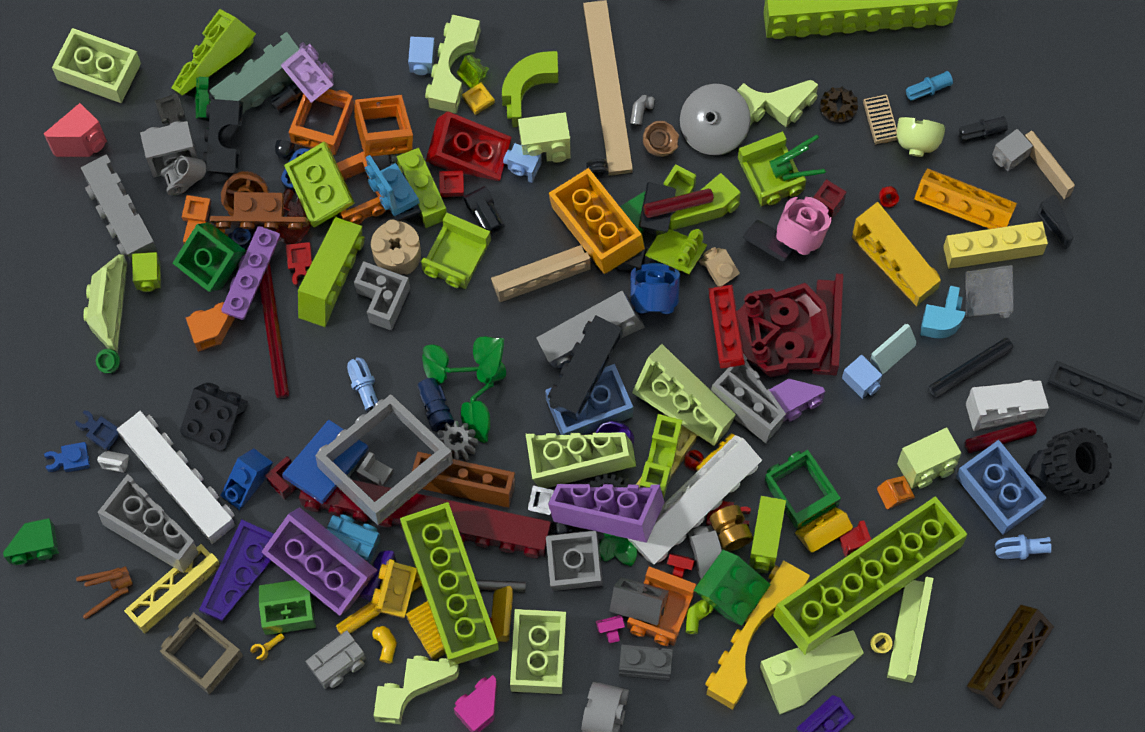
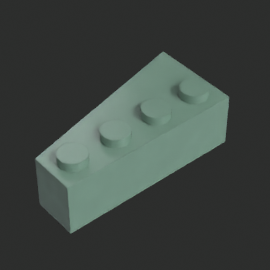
M288 32L280 36L282 41L273 47L270 44L264 48L265 53L260 58L247 61L239 74L233 72L209 90L211 98L242 101L244 114L251 107L261 105L271 95H277L282 92L287 85L295 83L281 67L284 61L299 50Z

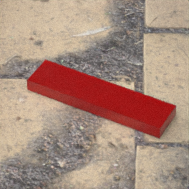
M733 286L708 288L720 369L745 365Z

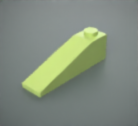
M854 630L829 638L806 655L798 647L761 661L760 671L781 715L805 705L836 676L860 658L864 652Z

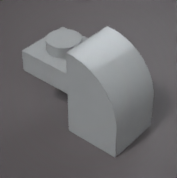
M711 525L699 526L687 533L694 552L696 568L701 579L722 551L716 530L713 531Z

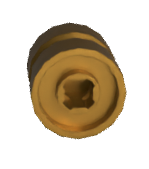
M739 505L722 508L710 516L709 519L714 530L720 533L718 539L723 550L728 552L744 547L753 540L748 525L743 524L745 518Z

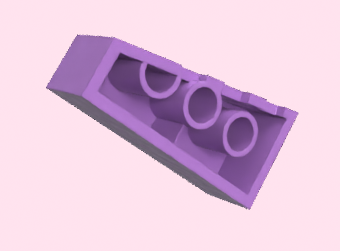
M557 484L548 506L554 522L647 543L664 505V499L660 485H651L650 488H639V485L628 484V487H613V484H603L602 487H590V484Z

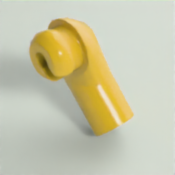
M385 626L376 627L372 632V636L383 646L379 660L391 664L397 641L389 628Z

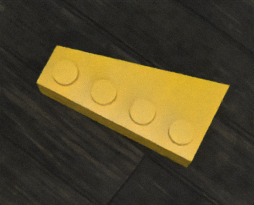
M876 202L856 218L852 239L916 306L938 290L941 282L938 272L929 266L879 202Z

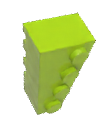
M335 217L298 289L299 319L326 327L349 270L355 263L357 251L361 250L364 245L365 237L362 236L361 225Z

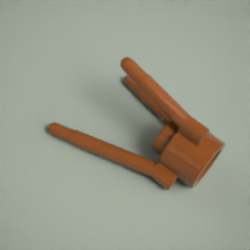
M126 566L76 578L77 582L86 580L87 582L84 583L85 587L110 581L112 589L118 588V591L85 613L83 618L87 619L120 595L129 592L127 587L133 585Z

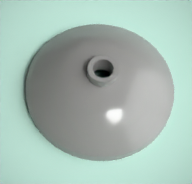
M709 84L695 90L686 99L680 114V127L685 140L692 148L707 155H722L733 151L743 142L750 128L751 117L746 100L738 91L723 84ZM714 113L715 119L709 122L708 116Z

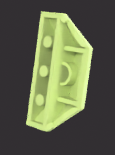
M120 254L92 275L91 284H88L86 289L89 304L88 307L84 308V321L87 322L91 331L108 349L115 350L116 352H118L128 265L124 255Z

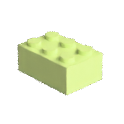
M72 28L52 69L58 81L122 103L141 62L135 50Z
M515 609L510 677L511 692L562 694L566 612Z

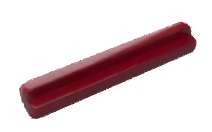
M708 188L647 203L644 205V213L647 218L711 203L713 202L714 195L712 190Z
M1028 421L966 439L964 442L965 448L968 453L987 449L998 440L1004 444L1035 435L1037 428L1034 421Z

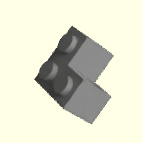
M363 261L354 281L356 293L372 299L367 310L369 323L392 331L410 291L409 278Z

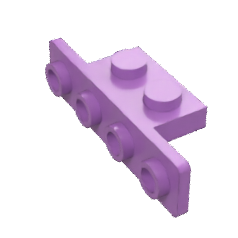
M260 226L257 227L245 256L241 258L238 273L231 281L230 291L221 309L222 313L241 320L245 319L280 239L278 232Z

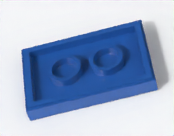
M330 420L323 425L282 474L284 479L321 504L338 487L317 467L315 456L322 446L329 445L344 430ZM358 440L332 462L348 475L369 450L368 445Z

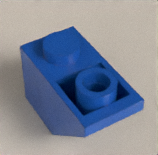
M254 448L238 457L220 496L237 509H242L265 481V475L268 474L273 462Z

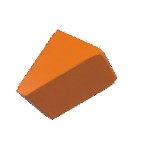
M905 476L888 479L877 487V491L886 509L894 508L915 498Z

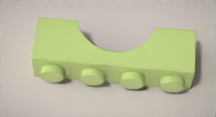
M452 15L450 23H446L444 28V36L446 38L444 43H440L438 48V57L440 58L438 64L434 63L431 77H433L432 85L428 84L425 98H428L429 108L457 114L463 94L462 82L452 75L450 69L458 57L466 53L475 52L481 32L479 20Z

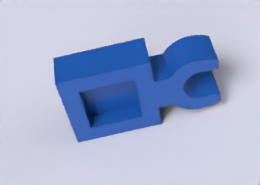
M86 442L61 446L62 453L59 454L54 451L44 454L46 460L55 459L52 465L46 466L48 472H55L61 466H64L65 472L90 468Z

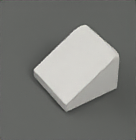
M105 451L98 456L97 461L102 469L124 473L127 469L129 455Z

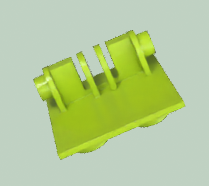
M668 229L667 233L656 237L645 256L690 275L706 249L707 244L702 243L703 232L699 229L692 230L689 237Z

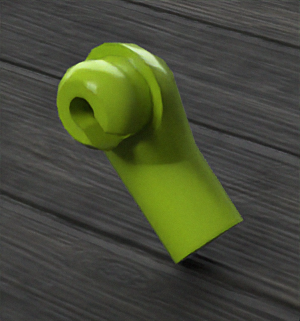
M705 600L698 601L687 610L686 633L698 634L699 621L713 611V607Z

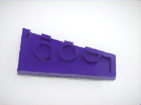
M241 519L200 606V613L221 622L227 617L272 561L262 553V550L274 535L273 533Z

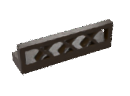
M1020 604L967 687L972 692L985 696L996 708L1001 709L1054 626L1037 608ZM1040 622L1044 627L1035 636V627ZM1028 642V651L1025 656H1022L1021 648L1024 643ZM1011 663H1014L1015 671L1012 676L1008 677V668ZM998 684H1001V692L996 698L992 692Z

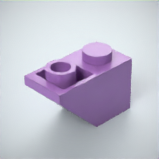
M787 379L769 389L786 413L783 422L787 419L789 421L795 420L807 408L814 409L822 404L825 395L823 387L792 379Z

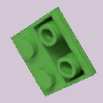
M292 580L259 585L260 617L265 635L316 628L312 593L299 582Z

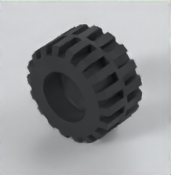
M1082 427L1052 437V440L1048 441L1046 444L1048 448L1044 449L1043 453L1046 456L1043 459V465H1046L1045 473L1046 475L1049 474V481L1051 484H1056L1055 488L1057 490H1063L1065 494L1072 493L1073 495L1097 489L1106 483V478H1109L1111 474L1108 470L1112 468V463L1109 459L1112 457L1111 452L1108 453L1107 443L1102 441L1103 437L1100 434L1096 435V431L1092 429L1088 430ZM1075 455L1077 456V458H1078V460H1079V466H1078V464H1077V462H1076V457H1075Z

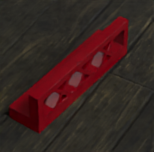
M836 273L834 281L817 280L816 294L826 304L832 342L821 366L812 369V374L837 376L840 357L843 274Z

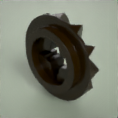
M843 86L840 88L832 87L829 91L824 92L820 101V108L827 119L834 122H846L855 116L858 110V100L852 90L844 89ZM839 97H841L842 103L846 105H842L840 110L837 111V105L833 102H837Z

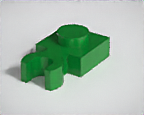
M208 77L196 78L197 94L195 95L196 118L205 119L207 118V104H211L208 93Z

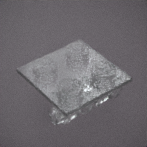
M1013 265L966 271V317L998 313L1001 318L1010 317V313L1014 311Z

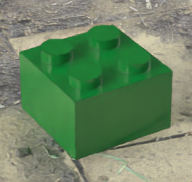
M210 222L200 223L195 226L172 264L208 292L222 290L246 250Z
M722 550L693 591L726 619L742 626L771 584L739 556Z

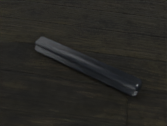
M1009 338L1000 340L932 383L928 388L930 393L935 398L939 397L1010 352L1014 347Z

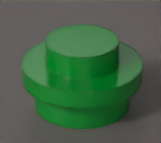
M103 349L96 356V365L101 372L112 373L118 369L120 357L115 350Z

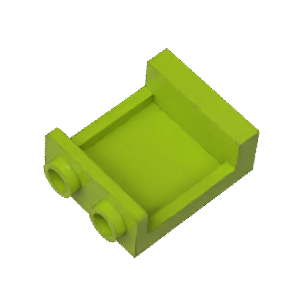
M783 131L739 148L738 160L761 207L767 204L770 206L777 204L782 198L787 196L795 197L805 190L806 179L804 176L784 181L782 177L776 179L769 161L788 152L786 147L787 139ZM791 159L793 170L790 173L799 172L793 159Z
M446 213L442 220L443 227L427 258H423L421 261L422 270L431 278L439 277L446 280V283L454 288L462 287L466 289L491 242L490 231Z

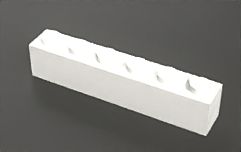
M139 411L117 428L119 435L211 544L215 543L235 527L232 519L235 516L226 504L224 506L219 504L217 501L219 498L218 494L211 486L206 488L202 484L204 478L195 468L190 470L186 465L189 461L180 450L178 452L173 450L171 447L173 442L165 432L160 434L155 429L158 427L155 420L150 415L145 417Z
M735 435L664 503L647 543L632 539L628 540L647 561L652 564L663 561L667 557L668 551L674 545L683 542L686 534L692 528L699 526L704 521V516L710 510L718 508L722 503V499L740 486L741 480L757 470L758 464L762 459L745 439Z

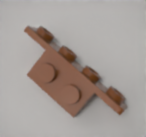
M234 192L233 216H210V222L219 229H230L231 225H240L241 229H255V226H264L266 229L276 230L279 229V226H288V229L302 230L303 226H309V220L306 217H283V193Z

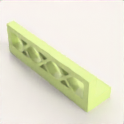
M926 577L924 582L913 580L904 586L887 678L912 683L916 676L934 578Z

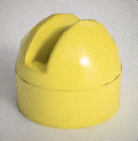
M877 633L871 639V647L876 653H886L892 647V639L886 633ZM884 638L886 642L877 648L875 644Z

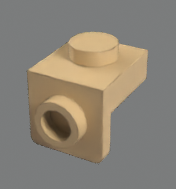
M716 247L707 250L703 254L704 257L699 260L702 266H706L718 287L723 286L740 274L726 249H716Z

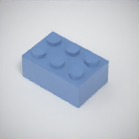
M615 364L605 367L578 420L551 408L550 399L548 398L551 388L545 390L546 401L560 435H570L571 433L587 435L595 432L603 423L610 421L621 422L633 417V405Z
M999 440L960 467L956 475L958 481L1002 535L1040 509L1046 500L1045 495Z

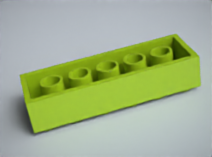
M449 502L400 518L403 532L450 667L498 651V642Z

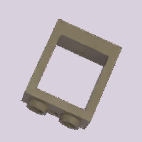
M193 613L190 617L187 616L180 622L179 630L174 636H169L165 639L160 652L167 661L210 695L243 655L240 649ZM197 628L226 650L203 678L199 677L174 656Z

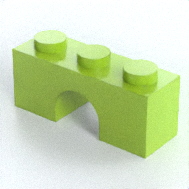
M416 148L397 156L400 171L404 174L419 198L420 203L418 206L421 210L419 215L425 228L443 222L442 220L447 213L446 207L420 149Z
M658 414L648 460L645 462L640 488L660 485L663 498L665 497L675 459L683 420Z

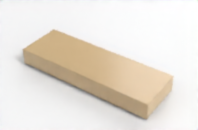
M1033 131L1025 134V137L1033 145L1030 153L1031 158L1064 199L1071 196L1075 187L1074 182Z

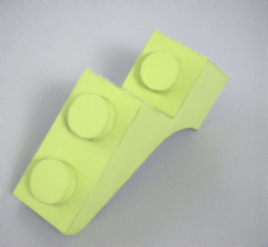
M808 80L775 92L762 93L751 89L743 83L737 91L748 104L751 117L750 125L754 121L758 122L767 112L787 127L791 122L795 123L803 113L802 110L807 105L811 106L818 97V84Z
M414 656L413 659L407 658L403 688L393 683H385L384 687H377L374 710L375 721L401 724L403 712L407 704L420 694L456 680L459 676V665L450 667L446 658L439 659V662L429 661V658L424 656Z

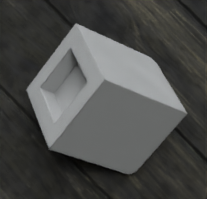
M372 452L368 453L357 470L359 481L385 486L393 474V469L376 460L375 454Z

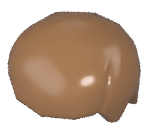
M654 121L646 127L643 134V144L650 154L656 157H665L672 154L678 148L679 134L671 124L665 121Z

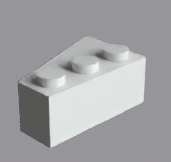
M1033 380L1012 384L972 387L966 402L973 431L1043 417L1049 409L1041 381Z

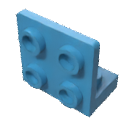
M370 155L365 157L367 162L365 170L370 178L368 179L369 185L373 192L378 191L381 195L379 199L385 210L390 209L392 214L396 216L420 203L419 198L396 163L380 171Z

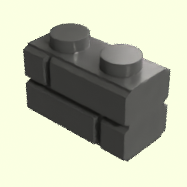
M621 644L619 676L670 681L673 649L662 648L659 650L654 647Z

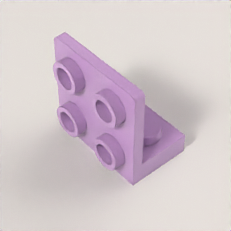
M302 42L299 44V50L284 61L281 67L312 103L334 85V72L326 62L321 64L318 60L319 54L311 44L306 46Z

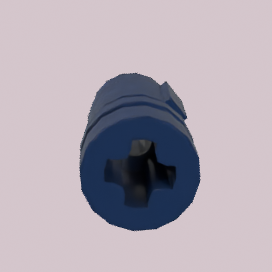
M427 378L419 382L417 386L423 405L427 410L426 417L429 420L431 430H445L444 425L446 423L452 426L454 419L450 413L449 406L445 405L447 399L442 387L438 386L435 378Z

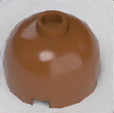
M241 171L233 174L225 182L221 191V202L228 211V214L233 216L234 192L269 193V188L266 181L260 175L251 171Z

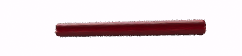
M268 264L259 286L275 395L277 398H286L289 396L271 268L270 264Z

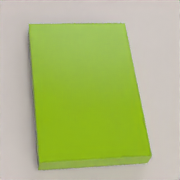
M326 142L320 143L284 165L309 222L313 227L320 225L355 204Z

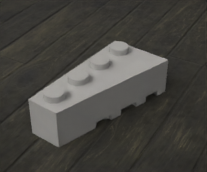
M107 154L82 166L81 170L89 185L85 189L91 200L96 198L99 204L96 206V209L101 219L107 218L109 225L106 228L112 239L118 238L120 244L116 246L121 255H124V257L128 256L132 264V254L153 253L157 251L154 241L139 213L137 214L131 198L125 193V188L118 174L114 172Z
M623 291L616 293L536 337L548 362L554 368H561L565 363H570L573 358L571 352L576 342L581 343L584 334H582L583 329L588 321L592 322L595 315L622 327L623 336L621 338L645 328L638 312L635 311V307Z

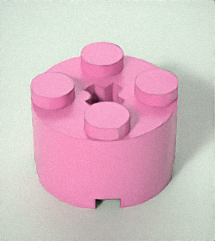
M794 197L784 207L777 225L776 238L788 247L797 250L800 254L808 255L811 251L818 249L822 245L831 224V217L829 218L827 207L817 199L805 197L804 200H797L798 197Z

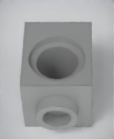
M1016 129L995 145L992 155L995 162L1009 172L1030 156L1033 145Z

